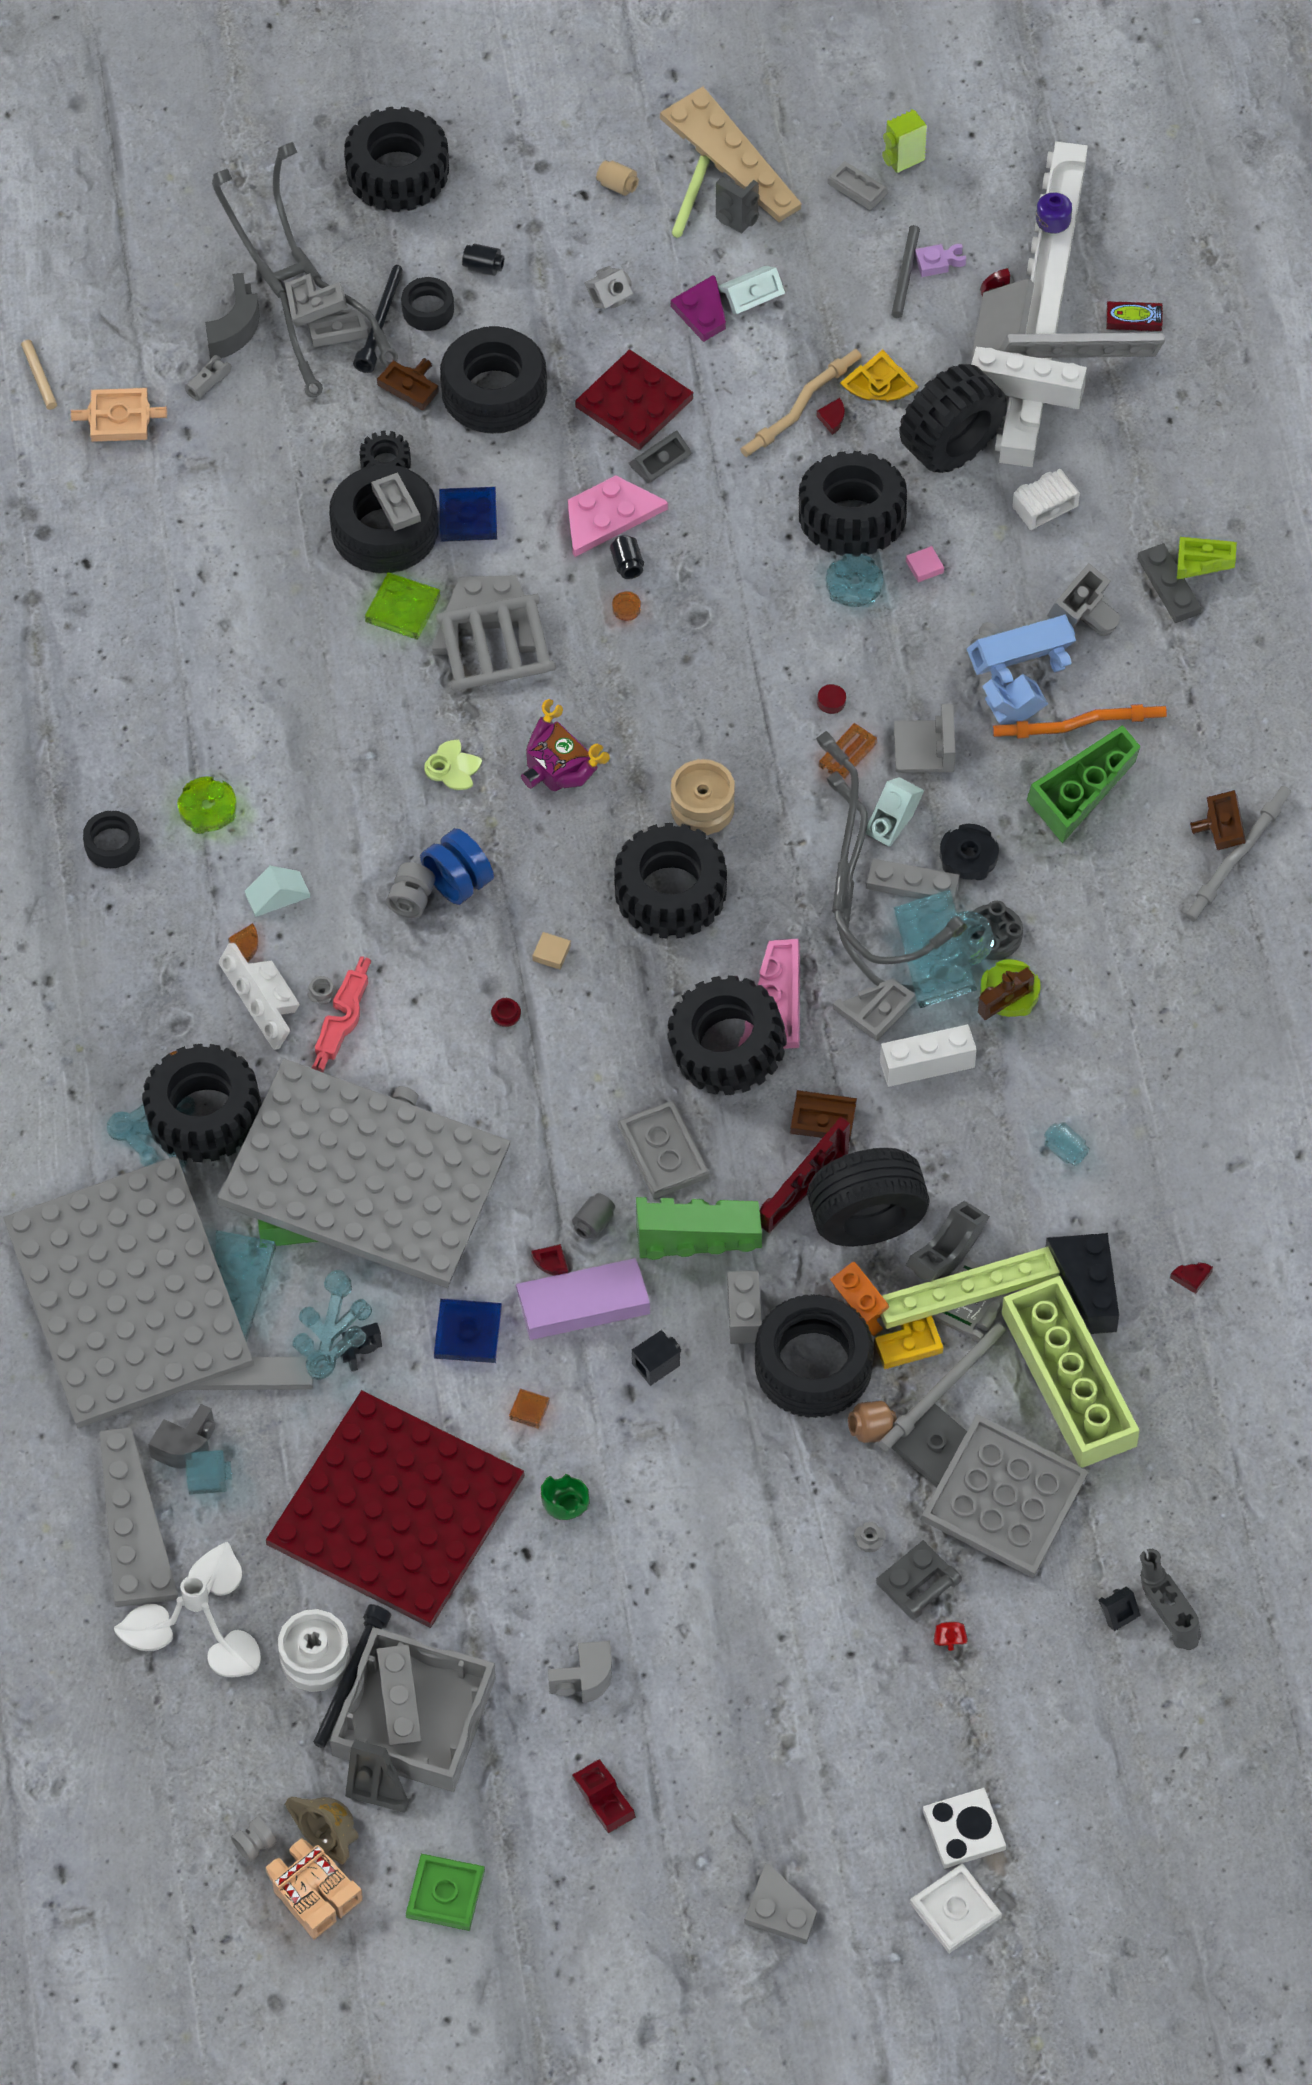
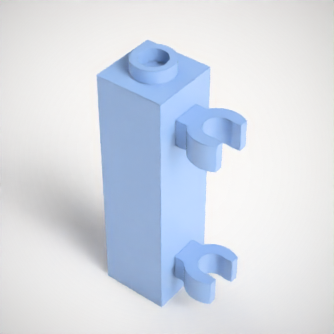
M1065 614L978 639L967 648V652L976 675L991 671L992 680L1006 687V683L1013 681L1012 674L1006 668L1007 666L1045 655L1050 656V664L1054 672L1064 670L1065 666L1071 665V658L1065 649L1076 641L1075 632Z

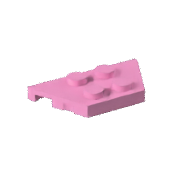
M616 475L568 499L573 555L576 557L668 510L667 501Z

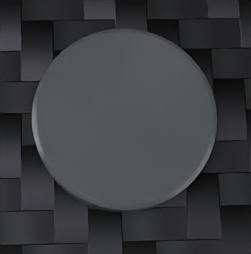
M995 900L974 909L964 921L967 925L966 930L963 932L965 943L979 957L991 960L1003 959L1012 955L1021 945L1023 938L1022 921L1013 910L1006 907L1001 901Z

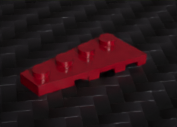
M840 1117L792 1175L782 1184L772 1198H768L762 1204L759 1210L761 1228L766 1232L770 1233L805 1198L812 1178L822 1167L849 1153L850 1123Z

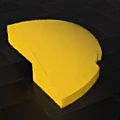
M883 349L864 366L860 365L840 382L851 394L868 401L886 400L889 402L910 395L919 388Z

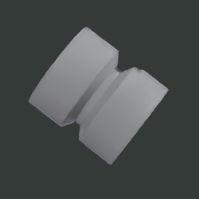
M406 862L401 864L394 879L395 884L390 889L386 904L389 909L400 916L417 918L424 911L427 896L431 893L435 883V875L423 865Z

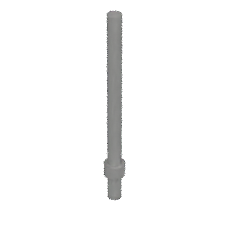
M997 1323L905 1416L901 1415L893 1423V1428L879 1441V1446L884 1451H888L901 1437H907L915 1428L914 1424L1006 1332L1005 1328Z

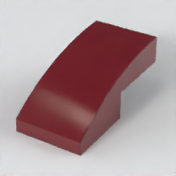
M600 1759L572 1774L577 1787L607 1833L636 1818L634 1809L617 1787L616 1780Z

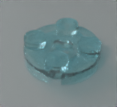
M852 554L844 555L842 560L836 563L835 561L832 562L827 570L826 587L830 599L835 603L849 607L872 606L883 589V571L881 568L879 570L878 566L875 565V561L869 556L863 554L859 557H852ZM853 576H856L860 583L852 584L848 580H852Z

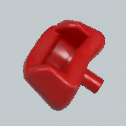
M944 1622L936 1625L933 1639L935 1645H947L948 1650L953 1651L954 1644H966L968 1638L964 1624L960 1622Z

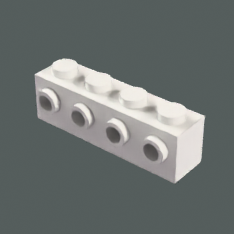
M976 346L971 365L978 366L1006 396L1073 409L1080 408L1085 388L1087 367L1074 363L1068 364L1052 361L1047 358H1036L1020 353H1009L993 348Z

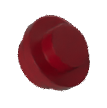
M501 998L492 1006L491 1017L499 1026H513L520 1020L521 1008L513 999Z

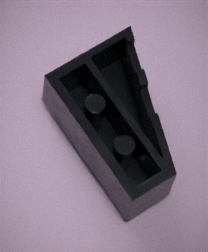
M1108 1233L1046 1238L1045 1247H1049L1060 1271L1059 1276H1061L1089 1333L1117 1332L1119 1309Z

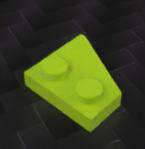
M1180 537L1177 579L1235 568L1237 542Z

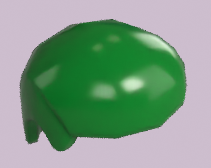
M565 1474L560 1479H554L552 1476H549L541 1485L542 1505L547 1513L557 1520L574 1519L581 1516L587 1510L590 1504L589 1489L582 1480L573 1478L568 1474Z

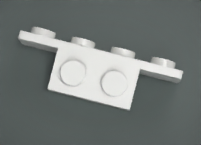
M229 943L219 959V965L274 1050L280 1049L290 1032L288 1025L281 1015L295 1013L300 1004L272 960L248 964L237 945Z

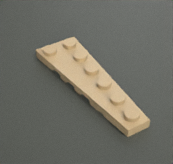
M704 86L660 112V119L682 139L686 138L696 147L695 150L702 156L706 155L715 163V167L721 173L725 172L729 175L736 185L745 189L753 180L758 182L760 195L758 205L775 220L781 222L801 209L802 203Z

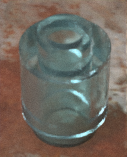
M1065 1122L1059 1125L1057 1123L1052 1124L1044 1134L1046 1138L1044 1145L1066 1164L1070 1163L1073 1166H1077L1090 1150L1086 1145V1140Z

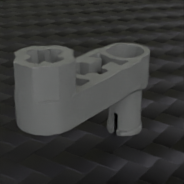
M1147 1549L1148 1558L1145 1551L1140 1555L1142 1563L1140 1577L1145 1596L1171 1632L1174 1645L1177 1648L1192 1650L1198 1646L1201 1638L1199 1618L1171 1576L1161 1566L1160 1553L1155 1549ZM1166 1592L1168 1600L1171 1603L1175 1602V1604L1169 1605V1603H1164L1163 1594Z

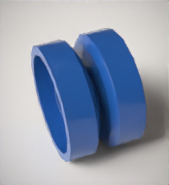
M454 828L440 839L441 845L434 843L420 854L421 864L435 875V888L453 904L460 905L474 894L473 889L480 890L494 879V874L488 858L479 845L461 829Z

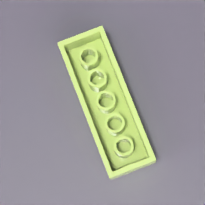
M1061 1276L1003 1297L1002 1316L1078 1466L1083 1468L1137 1447L1140 1430Z

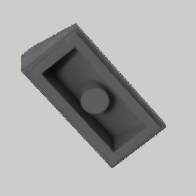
M676 430L630 461L629 465L649 484L693 453Z

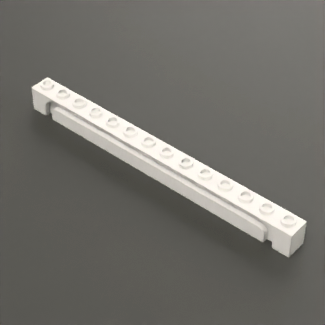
M1055 141L1054 152H1048L1046 168H1050V173H1044L1042 189L1047 190L1046 194L1057 192L1067 196L1072 203V219L1065 231L1056 234L1044 232L1035 223V232H1039L1038 237L1033 236L1031 253H1035L1034 259L1029 258L1027 275H1031L1030 280L1034 283L1025 334H1056L1086 167L1088 145ZM1006 396L1007 413L1006 416H1003L1004 422L1002 426L999 427L1003 429V435L997 434L995 451H1000L999 463L1033 467L1044 403Z

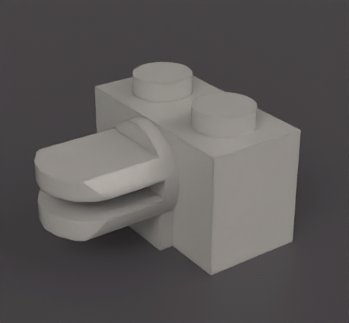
M1088 563L1056 600L1047 616L1054 618L1066 614L1073 628L1082 620L1099 635H1110L1120 621L1119 613L1102 600L1104 597L1103 593L1111 580Z

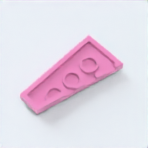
M798 939L769 941L760 969L758 985H762L768 991L769 996H773L777 1003L787 1036V1045L783 1048H799L800 943ZM745 1021L744 1034L740 1038L738 1047L752 1033L754 1025Z

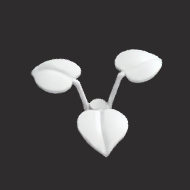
M228 1542L213 1548L192 1566L188 1577L181 1583L182 1596L176 1599L177 1605L170 1619L169 1613L164 1607L157 1604H145L135 1608L121 1623L114 1627L116 1635L128 1646L141 1651H155L165 1647L172 1641L173 1632L170 1626L176 1623L182 1606L193 1612L203 1610L214 1636L219 1642L209 1649L207 1655L208 1664L216 1674L224 1677L251 1675L258 1670L261 1663L260 1650L255 1639L247 1632L241 1630H233L223 1638L209 1609L208 1594L210 1592L217 1596L229 1594L239 1586L242 1580L241 1566Z

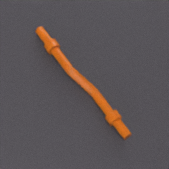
M1143 704L1131 705V708L1095 709L1062 722L1028 723V721H1016V724L993 725V736H1017V739L1029 738V735L1066 733L1096 721L1131 719V722H1143L1145 718L1167 717L1166 706L1143 707Z

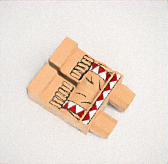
M301 1838L289 1849L296 1862L288 1868L280 1858H276L266 1866V1873L273 1883L274 1893L282 1900L313 1940H315L337 1922L336 1915L339 1919L363 1901L362 1889L353 1880L350 1881L319 1845L313 1847Z

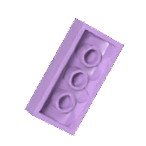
M636 1258L516 1284L529 1340L650 1314V1302Z

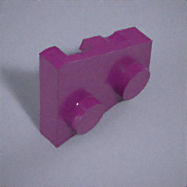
M714 275L671 299V308L703 342L726 329L717 280Z

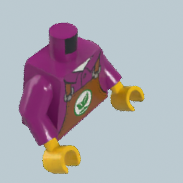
M551 699L545 700L542 704V711L545 716L539 718L526 748L527 766L529 769L521 774V779L530 789L540 782H543L551 791L580 787L598 769L597 764H606L610 760V756L604 751L598 757L604 748L602 745L593 744L588 751L558 721L553 723L552 719L560 717L563 713V708L561 705H557L555 710L550 712V707L553 705V700Z

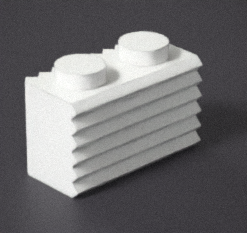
M1058 469L1057 472L1045 473L1033 484L1021 485L1013 494L1012 507L1019 514V517L1022 518V521L1025 522L1026 526H1028L1029 530H1033L1078 507L1080 492L1065 473Z

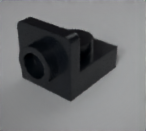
M378 1323L342 1332L343 1344L338 1345L342 1362H348L352 1372L358 1370L355 1354H369L382 1347Z

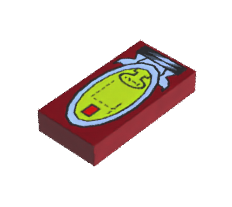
M1107 301L1106 329L1162 331L1163 303Z

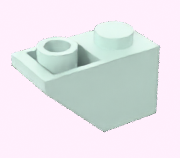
M900 777L887 781L867 825L866 834L887 846H891L913 817L924 790Z

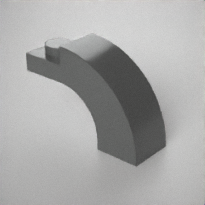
M244 273L232 274L235 292V304L232 310L220 319L205 322L210 359L214 355L224 358L237 352L251 340L257 330L260 318L258 294H252L250 283L245 284Z
M966 1201L961 1202L951 1209L935 1237L926 1246L910 1255L905 1266L912 1269L919 1278L930 1282L949 1276L970 1251L990 1216Z

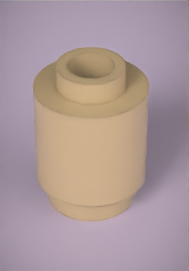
M613 160L610 162L603 161L596 174V179L601 182L602 186L624 196L630 192L633 193L639 182L635 170Z

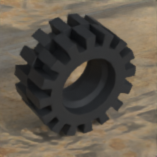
M385 430L381 431V436H378L376 432L372 433V439L367 436L364 439L365 444L361 443L359 451L361 469L377 464H391L407 469L411 468L409 443L407 440L404 441L402 435L399 434L396 438L395 432L390 431V435H386ZM382 453H390L396 456L390 462L375 460V457Z

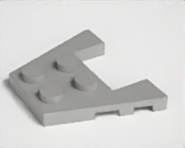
M516 575L459 577L446 611L525 595ZM526 607L509 610L513 628H519V653L536 652ZM498 613L481 616L483 629L501 628ZM470 619L453 622L458 648L459 629H472ZM441 624L432 645L433 655H448Z

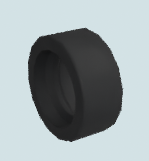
M422 277L408 283L402 292L401 306L403 317L410 326L418 330L431 331L440 329L447 325L453 317L454 297L452 289L446 282L434 277ZM427 295L436 296L444 301V305L441 308L432 312L418 311L411 304L417 298Z
M120 811L98 813L88 820L83 829V843L86 854L97 866L103 868L125 866L136 857L140 849L137 825L126 813ZM107 829H120L129 836L128 842L116 850L100 849L95 846L94 839L99 833Z

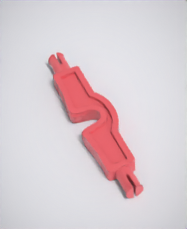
M364 956L359 958L355 970H348L341 987L334 996L333 1007L346 1015L342 1017L328 1015L325 1017L320 1036L315 1045L317 1057L312 1069L324 1072L328 1060L336 1058L344 1037L350 1034L358 1024L360 1018L359 1003L368 985L366 972L371 964L369 958L366 957L365 960Z

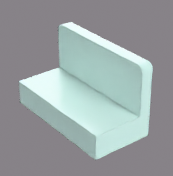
M763 266L718 286L719 292L726 293L733 314H739L785 294L777 268Z

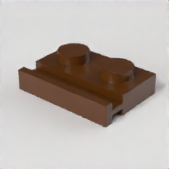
M797 1090L790 1134L823 1138L835 1122L842 1117L850 1123V1142L857 1098Z

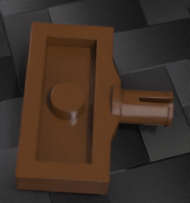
M423 358L415 368L404 367L393 360L377 378V386L422 411L439 393V385L431 382L424 376L432 367V363L426 360V358Z
M1232 790L1207 797L1209 808L1207 818L1190 822L1192 833L1210 830L1214 836L1217 850L1245 844L1246 839L1236 791Z
M1028 967L1020 972L1006 971V974L1003 973L1001 984L996 987H989L981 993L978 1001L979 1015L984 1020H987L1032 992L1034 974Z

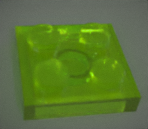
M388 572L365 614V622L418 640L441 596L440 589Z

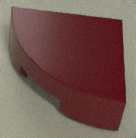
M1002 269L988 276L981 284V295L983 296V292L1010 284L1009 269Z
M838 398L817 410V418L832 435L841 428L845 415L844 404Z
M561 1244L531 1251L534 1263L545 1273L554 1276L568 1273Z
M1202 1262L1185 1266L1181 1265L1171 1272L1170 1279L1196 1294L1213 1272V1266Z

